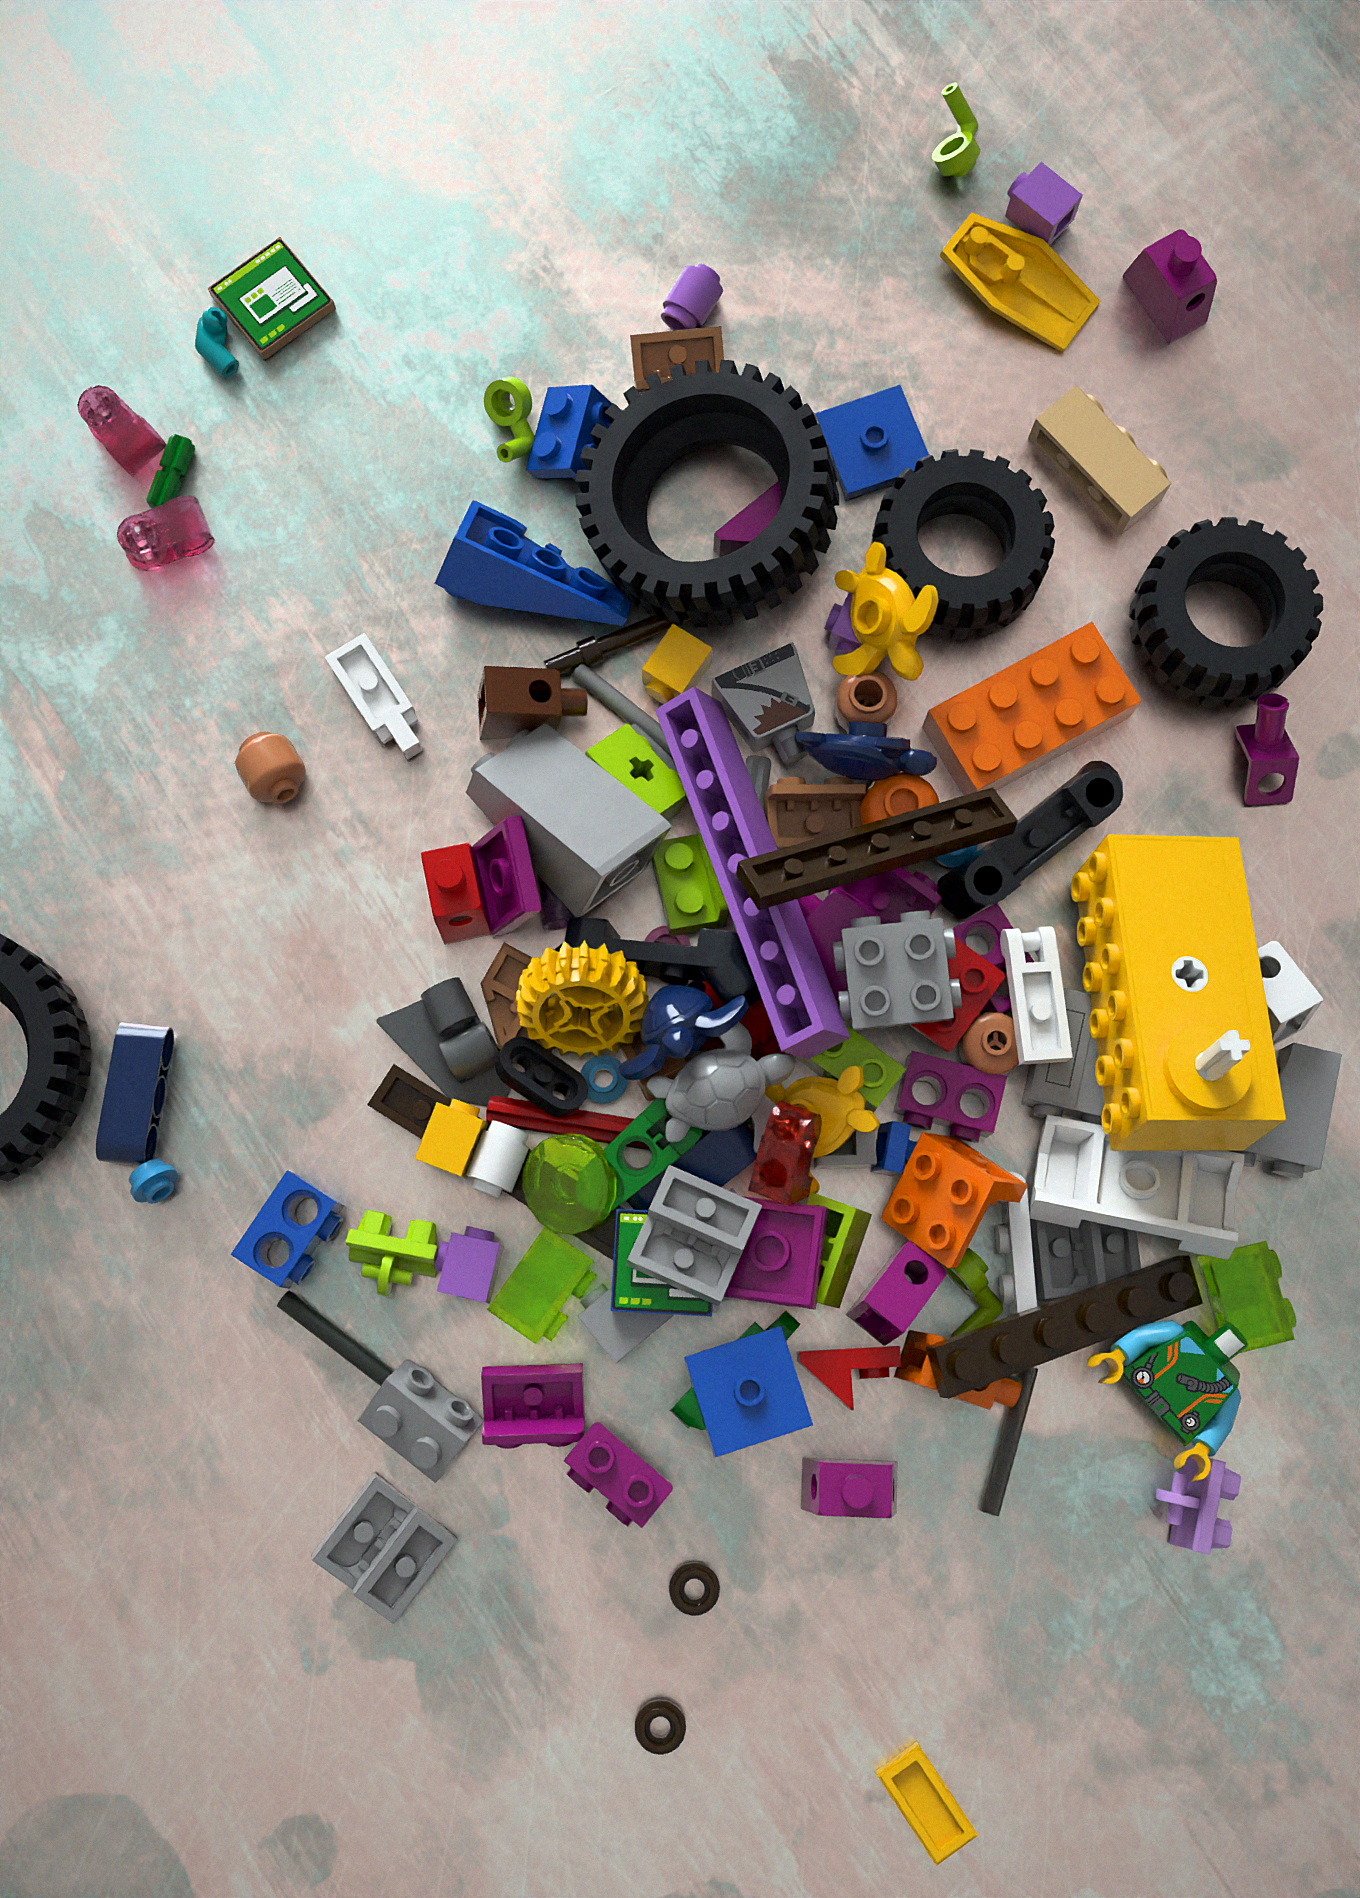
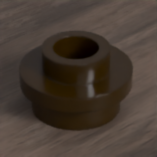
M690 1562L680 1566L672 1575L669 1584V1594L672 1603L679 1611L687 1615L698 1616L707 1613L715 1606L720 1594V1585L715 1572L710 1567L699 1562ZM691 1579H698L704 1585V1592L701 1596L692 1598L686 1594L685 1584Z
M657 1699L648 1702L640 1709L635 1720V1735L639 1744L645 1750L653 1754L663 1755L674 1751L682 1743L686 1732V1722L682 1711L677 1705L668 1700ZM657 1717L666 1718L670 1723L669 1731L664 1735L655 1734L650 1727L653 1719Z

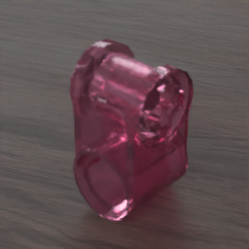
M101 385L91 386L79 397L78 411L83 420L88 424L90 431L117 463L131 476H135L165 449L166 443L156 430L142 416L136 414L110 388ZM105 412L108 415L103 417L101 413Z
M191 495L173 498L161 506L129 516L122 521L117 531L118 542L126 552L127 559L133 567L141 571H153L185 557L199 555L210 549L215 542L198 499ZM135 526L139 527L140 531L137 533L134 529ZM146 540L147 544L140 547L139 542ZM150 554L151 559L148 560L145 555Z

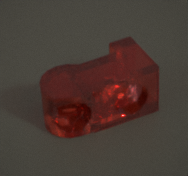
M780 1101L775 1105L768 1118L765 1132L761 1137L748 1188L749 1191L787 1206L809 1197L813 1178L808 1175L814 1148L819 1140L822 1128V1117L820 1114L785 1101Z

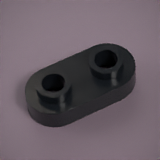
M525 1037L512 1038L503 1045L496 1057L495 1069L501 1081L551 1116L559 1118L572 1116L586 1100L588 1086L582 1074L532 1039ZM512 1063L520 1064L525 1069V1072L518 1071L513 1067ZM552 1091H558L562 1093L565 1097V1100H561L554 1096Z

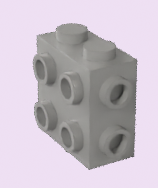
M915 911L900 914L901 922L881 924L880 916L862 917L850 920L851 928L841 929L843 941L833 942L836 972L846 971L848 983L847 991H838L840 1010L844 1021L852 1020L853 1031L948 1021L954 1018L953 1009L962 1008L959 979H949L947 959L956 958L953 929H943L942 918L931 919L930 911Z

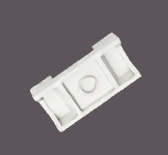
M1047 1114L1040 1134L1029 1216L1030 1219L1078 1228L1082 1219L1178 1239V1250L1228 1260L1238 1242L1239 1233L1233 1228L1236 1191L1244 1165L1245 1154L1230 1151H1111L1109 1134L1104 1132L1102 1125Z

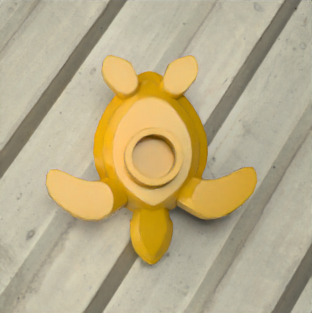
M873 542L865 554V567L859 575L854 570H842L835 574L836 586L839 589L853 593L850 606L851 626L854 635L862 645L851 653L835 656L832 664L837 673L842 675L863 676L872 673L887 655L890 658L892 669L898 676L914 681L922 674L924 667L922 657L914 645L917 636L923 634L933 621L939 600L938 592L935 586L926 585L915 600L911 589L903 578L885 567L886 549L884 545L879 542Z
M851 1066L846 1068L838 1081L826 1077L809 1076L793 1082L786 1090L783 1088L782 1083L775 1086H765L764 1094L775 1103L781 1115V1127L773 1148L778 1147V1143L781 1144L779 1142L780 1137L786 1139L789 1143L794 1142L796 1137L791 1133V1123L785 1120L792 1121L795 1115H803L802 1111H804V1116L810 1119L813 1130L818 1131V1133L812 1131L806 1138H797L793 1154L790 1157L778 1156L776 1169L778 1175L792 1190L802 1195H810L811 1192L817 1193L820 1190V1185L809 1171L806 1162L802 1163L797 1160L795 1152L800 1147L808 1149V1158L822 1157L841 1147L850 1138L855 1129L864 1133H872L879 1128L880 1122L872 1111L865 1110L866 1099L858 1091L863 1086L864 1081L862 1067ZM801 1116L794 1119L795 1123H802ZM807 1119L803 1121L805 1127L810 1126L811 1129L810 1122ZM792 1124L793 1132L797 1135L800 1129L797 1125L794 1127ZM751 1126L750 1130L754 1133V1128ZM802 1129L800 1137L806 1136L809 1133L808 1129ZM783 1144L788 1149L793 1147V1144ZM784 1150L783 1152H784L786 1155H790L791 1152H792V1150H791V1151H788V1150L786 1151V1150Z

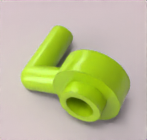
M952 83L946 86L941 94L959 128L956 134L948 137L937 146L933 152L932 159L943 176L961 177L974 168L976 159L980 154V148L974 138L978 129V122L958 84Z
M505 377L490 383L485 390L484 407L492 421L501 426H510L516 438L499 445L497 448L499 460L507 463L531 452L535 435L526 418L532 409V397L526 384L516 377ZM510 394L514 399L515 406L510 401Z
M967 1248L959 1266L955 1269L947 1268L940 1263L952 1281L971 1296L979 1306L951 1334L952 1337L990 1324L1002 1313L1003 1305L988 1287L989 1281L985 1273L989 1268L977 1253Z

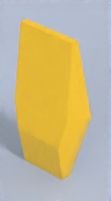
M972 212L939 255L990 310L1060 352L1065 350L1101 302L1044 239Z

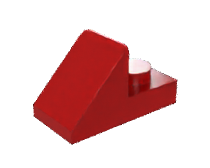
M900 1346L796 1351L797 1362L844 1406L852 1411L854 1410L851 1369H859L860 1379L890 1377L889 1367H902Z

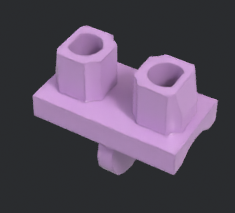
M1187 1457L1185 1464L1182 1466L1181 1473L1174 1472L1171 1491L1157 1488L1155 1499L1169 1502L1166 1523L1172 1524L1169 1544L1210 1555L1211 1549L1230 1547L1233 1530L1231 1523L1228 1520L1216 1517L1220 1498L1234 1501L1238 1496L1241 1476L1225 1468L1226 1462L1209 1458L1211 1463L1209 1474L1204 1479L1191 1482L1192 1477L1197 1474L1198 1464L1192 1457Z

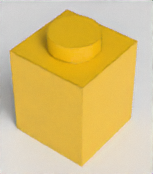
M672 624L642 668V681L646 685V692L655 700L666 704L693 686L696 687L712 664L713 648L675 624Z
M452 1099L450 1107L437 1102L414 1159L467 1179L468 1176L465 1174L482 1131L488 1127L487 1122L477 1118L480 1109L457 1099Z

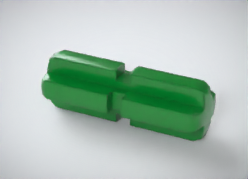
M177 434L169 437L159 463L163 468L156 471L146 498L150 508L162 513H170L173 510L182 486V482L179 479L180 477H185L195 450V446L189 438Z

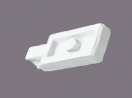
M365 633L325 656L327 663L375 737L378 736L383 744L394 739L407 760L423 751L420 742L411 730V727L419 723L418 718L414 714L415 710Z

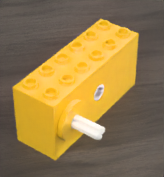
M1107 834L1097 848L1089 855V858L1073 875L1071 895L1072 899L1078 902L1080 919L1077 925V940L1079 945L1084 947L1086 960L1083 970V985L1085 991L1090 992L1092 1005L1089 1017V1031L1091 1037L1096 1039L1098 1050L1095 1077L1098 1085L1103 1087L1105 1105L1102 1109L1101 1121L1104 1132L1109 1134L1111 1151H1244L1286 1121L1239 837Z

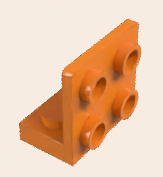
M922 1132L881 1218L885 1223L947 1268L955 1269L959 1266L989 1204L996 1205L998 1200L1019 1203L1028 1185L957 1137Z

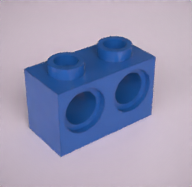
M287 1170L230 1255L281 1288L289 1289L293 1282L300 1285L315 1264L316 1260L311 1255L321 1240L326 1243L329 1242L342 1224L343 1217L339 1213L344 1205L299 1175ZM313 1198L318 1208L317 1215L311 1223L301 1225L295 1217L296 1207L302 1200ZM283 1239L289 1247V1257L282 1266L275 1268L269 1263L267 1252L272 1243Z

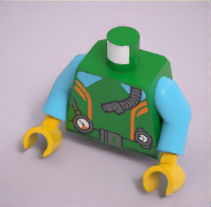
M1172 1320L1147 1323L1131 1330L1115 1342L1110 1348L1111 1353H1095L1088 1358V1367H1095L1102 1360H1105L1109 1365L1108 1374L1098 1381L1099 1384H1113L1123 1377L1184 1446L1192 1441L1193 1449L1184 1451L1176 1456L1174 1460L1176 1470L1185 1464L1187 1457H1192L1198 1464V1471L1192 1477L1191 1482L1204 1479L1209 1474L1211 1463L1208 1456L1212 1457L1216 1454L1231 1432L1242 1398L1237 1388L1240 1373L1230 1360L1248 1346V1342L1232 1323L1227 1322L1210 1337L1192 1320L1182 1325Z

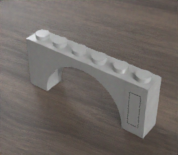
M1063 988L1073 1058L1067 1062L1030 1064L1021 1105L1034 1107L1032 1114L1045 1119L1047 1114L1058 1117L1067 1115L1079 1118L1083 1122L1102 1125L1101 1115L1105 1102L1103 1087L1098 1085L1095 1077L1098 1050L1096 1039L1091 1037L1089 1031V1017L1092 1011L1091 997L1087 993ZM1292 1043L1279 1050L1277 1068L1286 1121L1244 1151H1230L1245 1154L1243 1166L1254 1167L1255 1161L1274 1165L1273 1173L1291 1178H1303V1173L1321 1169L1342 1054L1298 1043Z

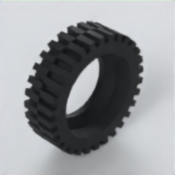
M721 359L719 372L712 371L708 360L695 361V374L687 375L683 365L678 364L669 367L672 380L662 383L656 372L645 378L650 388L649 391L640 395L637 389L632 386L623 394L629 404L624 410H621L616 404L612 403L605 411L611 424L608 429L596 423L590 435L597 449L584 446L580 457L587 470H577L576 484L582 493L575 494L576 507L582 515L579 521L583 532L588 538V543L619 591L623 590L628 600L638 606L642 603L647 613L657 618L664 611L669 622L682 625L687 613L695 627H708L709 614L715 615L720 626L734 624L732 611L741 609L746 621L759 615L754 604L763 599L766 600L772 610L782 603L777 592L778 589L785 585L794 594L803 586L797 572L802 569L812 576L818 568L819 563L813 549L826 554L831 544L827 529H836L838 517L834 506H839V491L836 485L838 480L820 424H817L814 412L808 403L803 405L800 394L791 385L784 390L780 377L769 372L763 381L759 368L747 363L740 376L732 360ZM718 444L739 446L763 458L771 466L778 478L781 500L777 514L755 539L728 555L695 562L673 560L657 547L648 529L647 507L655 483L669 465L692 450Z
M0 934V1002L18 1020L25 1035L28 1051L27 1070L22 1085L9 1107L0 1114V1180L9 1182L21 1176L17 1169L19 1165L33 1168L43 1160L42 1156L37 1152L41 1146L55 1149L63 1138L54 1132L59 1123L69 1127L73 1125L77 1114L68 1111L67 1108L71 1099L84 1102L87 1089L77 1085L78 1075L90 1076L91 1062L81 1057L80 1050L91 1049L90 1035L80 1031L78 1025L87 1022L83 1010L71 1004V1001L77 998L69 986L59 981L62 976L53 967L44 963L43 959Z

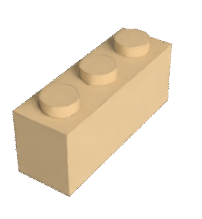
M1077 385L1035 419L1028 439L1120 535L1125 533L1157 506L1169 489L1171 482L1167 479V474L1163 467L1157 461L1148 459L1136 447L1132 435L1123 427H1117L1104 414L1100 402L1094 396L1085 394Z

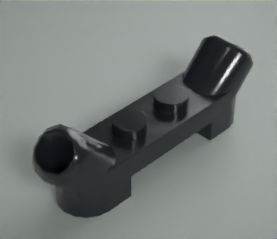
M1101 760L1090 761L1085 764L1074 777L1022 816L1017 822L1014 834L992 840L964 863L938 880L937 886L939 889L937 894L942 897L941 904L952 916L966 919L987 905L996 904L1021 886L1020 882L1087 829L1096 827L1116 811L1121 805L1123 798V782L1118 772L1109 763Z
M575 917L568 920L564 941L572 948H579L584 940L588 947L597 949L605 943L609 954L623 951L626 962H636L637 969L641 975L659 977L662 981L669 984L687 985L689 980L708 982L724 1005L742 995L750 1007L761 996L739 935L736 932L700 928L697 946L620 939L621 936L608 919ZM563 943L556 947L554 950L559 952Z

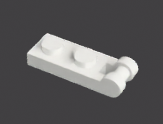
M1052 926L1036 927L1034 932L1021 933L1018 928L1003 929L1000 936V947L1006 963L1019 1065L1067 1062L1073 1058L1055 931ZM1024 952H1035L1039 962L1026 963Z
M1009 1172L1021 1181H1023L1024 1183H1026L1022 1175L1016 1172ZM1027 1188L1019 1203L1000 1200L997 1202L1001 1204L1002 1224H996L995 1226L996 1248L998 1254H1005L1006 1274H1000L999 1290L1002 1304H1009L1010 1314H1017L1037 1307Z

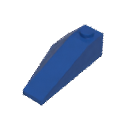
M472 500L454 536L434 584L444 588L448 594L457 599H468L477 604L624 626L632 602L628 600L622 590L619 591L616 586L589 568L578 567L574 569L560 556L562 550L551 543L545 545V548L539 546L524 536L527 530L526 526L499 511Z

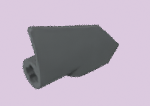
M459 977L447 979L430 987L421 994L422 1000L379 1017L376 1020L377 1024L449 1099H457L465 1103L487 1107L492 1096L508 1097L512 1088L501 1081L495 1069L496 1057L500 1050L484 1021H480Z

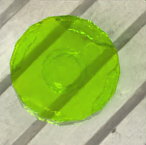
M564 1133L542 1140L530 1152L523 1168L522 1189L528 1208L539 1223L553 1232L573 1235L593 1228L609 1215L616 1199L617 1178L613 1166L609 1167L607 1160L603 1156L607 1154L598 1143L585 1135Z

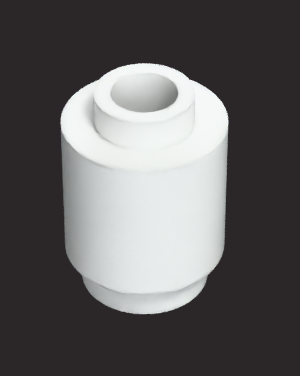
M492 1120L488 1131H482L465 1174L474 1179L471 1188L499 1198L502 1190L512 1193L529 1147L525 1146L529 1134L507 1124Z

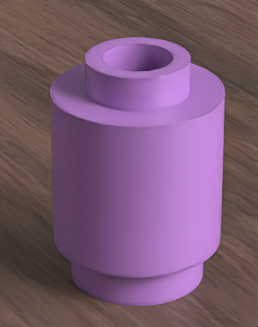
M704 264L685 266L663 301L664 310L661 313L663 322L674 331L701 328L723 293V288L719 283V275L712 268Z

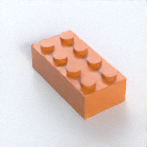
M1090 622L929 709L922 728L961 793L965 796L992 787L995 791L1003 788L1129 719L1142 700L1094 623Z

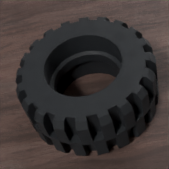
M957 449L944 450L940 460L935 461L932 455H928L917 460L914 472L911 468H905L896 477L894 487L888 488L881 500L871 544L879 542L884 545L886 549L885 567L903 578L911 589L915 600L926 585L935 586L938 592L937 609L932 623L925 631L927 634L938 637L940 630L951 631L952 639H966L969 630H975L976 635L981 637L993 633L997 623L1002 627H1006L1016 620L1020 610H1026L1032 602L1049 568L1048 564L1053 555L1055 539L1051 536L1055 525L1052 513L1049 511L1043 512L1047 499L1041 489L1037 488L1033 491L1030 489L1029 485L1032 478L1023 469H1020L1017 473L1013 472L1008 468L1010 461L999 455L995 461L983 458L984 451L970 449L968 456H959ZM948 514L967 515L983 522L995 533L1002 546L1004 557L1000 566L982 575L958 576L950 574L938 568L927 558L919 544L918 532L924 524L939 516Z
M1221 517L1216 526H1213L1211 520L1206 519L1194 523L1190 531L1182 529L1170 538L1166 546H1161L1153 557L1134 591L1136 595L1130 604L1129 617L1135 621L1129 631L1132 643L1135 645L1142 644V648L1137 654L1142 666H1153L1157 672L1152 679L1161 687L1168 682L1177 688L1174 696L1187 701L1193 695L1200 698V706L1214 708L1220 700H1224V705L1227 708L1242 706L1248 698L1255 702L1260 696L1269 694L1273 688H1278L1311 651V644L1318 637L1322 622L1317 617L1324 610L1323 596L1320 593L1313 592L1320 582L1314 569H1305L1303 563L1307 557L1299 547L1291 550L1284 543L1288 537L1278 530L1271 535L1262 530L1263 523L1249 520L1246 526L1238 525L1236 517ZM1204 581H1220L1236 586L1244 591L1254 601L1261 614L1263 623L1262 639L1250 646L1231 647L1216 643L1207 638L1195 627L1188 615L1185 604L1187 588Z

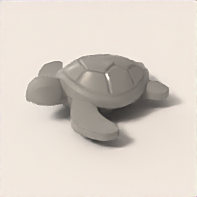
M738 1022L728 1032L717 1036L725 1049L709 1050L695 1056L685 1064L674 1080L664 1076H654L646 1083V1088L656 1099H666V1110L673 1116L666 1123L665 1138L667 1142H679L686 1136L691 1126L708 1131H725L743 1124L750 1117L754 1128L753 1149L755 1153L762 1154L773 1148L781 1127L779 1109L764 1094L765 1086H775L788 1079L795 1068L796 1061L789 1055L779 1053L764 1056L758 1061L750 1056L752 1038L749 1031Z

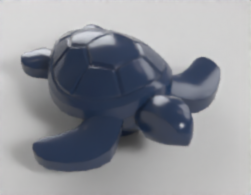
M849 721L848 734L796 731V741L804 744V750L814 761L832 773L854 780H880L893 776L900 771L913 776H924L931 773L937 765V757H934L932 753L910 748V739L887 736L888 724Z
M693 980L687 985L673 984L662 987L653 995L643 1013L641 1039L646 1049L634 1058L623 1062L618 1068L619 1073L626 1080L643 1079L653 1075L662 1068L667 1055L671 1058H684L696 1052L704 1045L708 1037L723 1035L742 1019L749 1007L745 997L742 995L738 996L723 1007L710 1011L713 1002L705 993L706 986L703 981Z

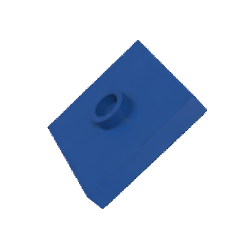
M901 385L815 413L817 424H820L837 479L846 500L895 484L896 477L905 468H911L914 472L917 460L929 455Z
M781 1326L683 1358L714 1458L813 1426Z

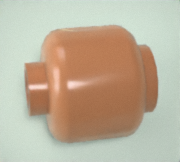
M876 670L863 676L848 675L841 682L834 702L835 715L839 724L847 732L849 721L882 723L889 726L898 705L897 691L893 682L884 673Z
M265 731L247 738L239 748L240 752L236 757L235 766L250 796L259 802H274L276 804L285 803L294 798L299 791L298 787L304 781L306 770L291 741L284 735Z
M987 1012L977 1016L958 1042V1053L962 1063L975 1067L986 1074L1006 1075L1019 1064L1013 1018L1000 1012ZM987 1037H992V1041L987 1043ZM994 1046L999 1050H993L991 1047Z

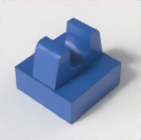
M896 1121L880 1124L876 1140L877 1164L871 1168V1172L888 1176L903 1174L904 1164H907L917 1144L916 1141L909 1140L911 1125Z

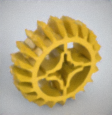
M585 940L579 948H572L564 941L559 952L546 947L542 958L532 957L528 969L523 970L519 978L515 1004L517 1005L520 1026L527 1028L529 1039H540L542 1046L546 1049L553 1046L557 1047L560 1056L571 1051L576 1052L579 1059H581L584 1053L593 1052L600 1058L606 1048L618 1053L622 1043L633 1042L636 1032L641 1031L642 1017L649 1003V996L647 995V983L644 975L639 974L636 962H626L623 951L609 954L605 943L599 948L593 949L588 947ZM556 993L555 996L548 998L551 994Z

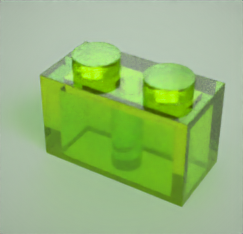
M544 1226L487 1310L536 1345H539L544 1337L552 1342L569 1318L562 1312L572 1296L581 1300L596 1279L597 1275L590 1271L596 1262Z
M1267 1241L1235 1247L1228 1260L1207 1255L1197 1257L1217 1330L1227 1322H1230L1243 1334L1248 1342V1346L1240 1353L1295 1340L1292 1328L1296 1327L1295 1312L1291 1302L1287 1298L1283 1299L1278 1279L1282 1277L1281 1264L1276 1252L1273 1249L1269 1250Z

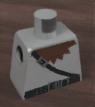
M793 642L712 679L711 694L713 698L722 703L727 718L753 752H758L771 745H775L785 765L795 763L808 755L804 750V744L796 741L795 736L796 731H804L813 725L815 709Z

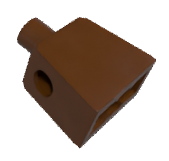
M484 666L477 694L480 740L513 738L524 729H528L531 733L544 723H547L557 731L562 717L587 716L586 688H561L560 671L557 669Z

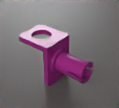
M1264 694L1260 696L1257 700L1258 708L1255 724L1238 725L1236 727V736L1249 761L1244 795L1247 805L1288 803L1293 799L1300 757L1284 728L1289 702L1282 695ZM1271 773H1279L1284 776V781L1278 789L1271 792H1262L1258 789L1259 781L1264 776Z

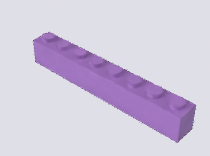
M693 686L655 711L782 1052L810 1059L849 1039L850 1035L841 1017L840 1009L798 900L758 910L736 876L738 861L778 850L722 703Z

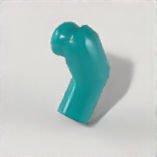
M211 307L204 310L202 317L199 318L195 348L223 378H228L238 369L239 361L225 348L226 324L228 321L226 314L219 308Z

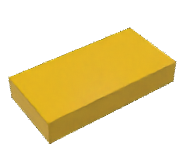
M917 1741L875 1771L936 1866L978 1836V1833Z

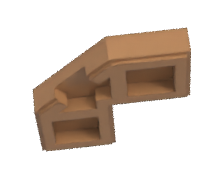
M505 942L502 944L480 983L499 1050L512 1038H529L527 1028L520 1026L515 1000L519 978L522 975V971L528 969L532 957ZM532 1039L542 1046L540 1039ZM553 1046L551 1048H548L547 1050L553 1053L556 1047Z

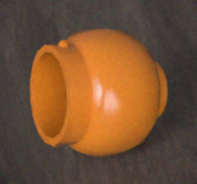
M900 771L888 778L876 779L866 790V795L862 798L860 806L862 825L934 805L939 803V798L928 781L920 776H913Z

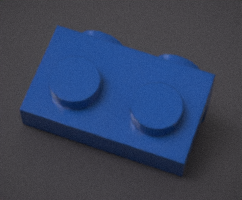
M592 384L548 387L526 471L536 479L573 477L576 480L577 470H587L580 458L584 446L597 449L590 435L596 423L607 429L611 425L605 411L612 403Z

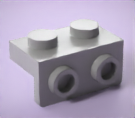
M405 1360L385 1379L358 1419V1422L436 1483L446 1472L469 1438L483 1423V1418L474 1412L466 1401L457 1398L435 1381L427 1370L418 1367L410 1360Z

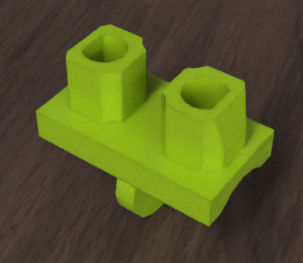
M366 1210L357 1230L349 1229L346 1246H349V1261L363 1264L361 1277L378 1280V1295L388 1297L393 1283L410 1286L413 1274L436 1278L437 1271L434 1268L438 1249L436 1245L435 1223L418 1219L410 1220L406 1239L389 1236L392 1226L391 1216L382 1212Z

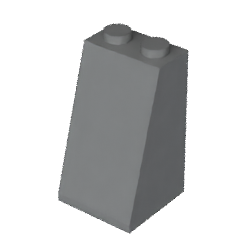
M544 723L531 733L528 729L522 730L509 741L506 749L496 756L490 752L481 757L471 768L473 775L465 792L495 826L506 817L522 816L533 870L575 917L583 916L646 870L672 827L658 812L547 723Z

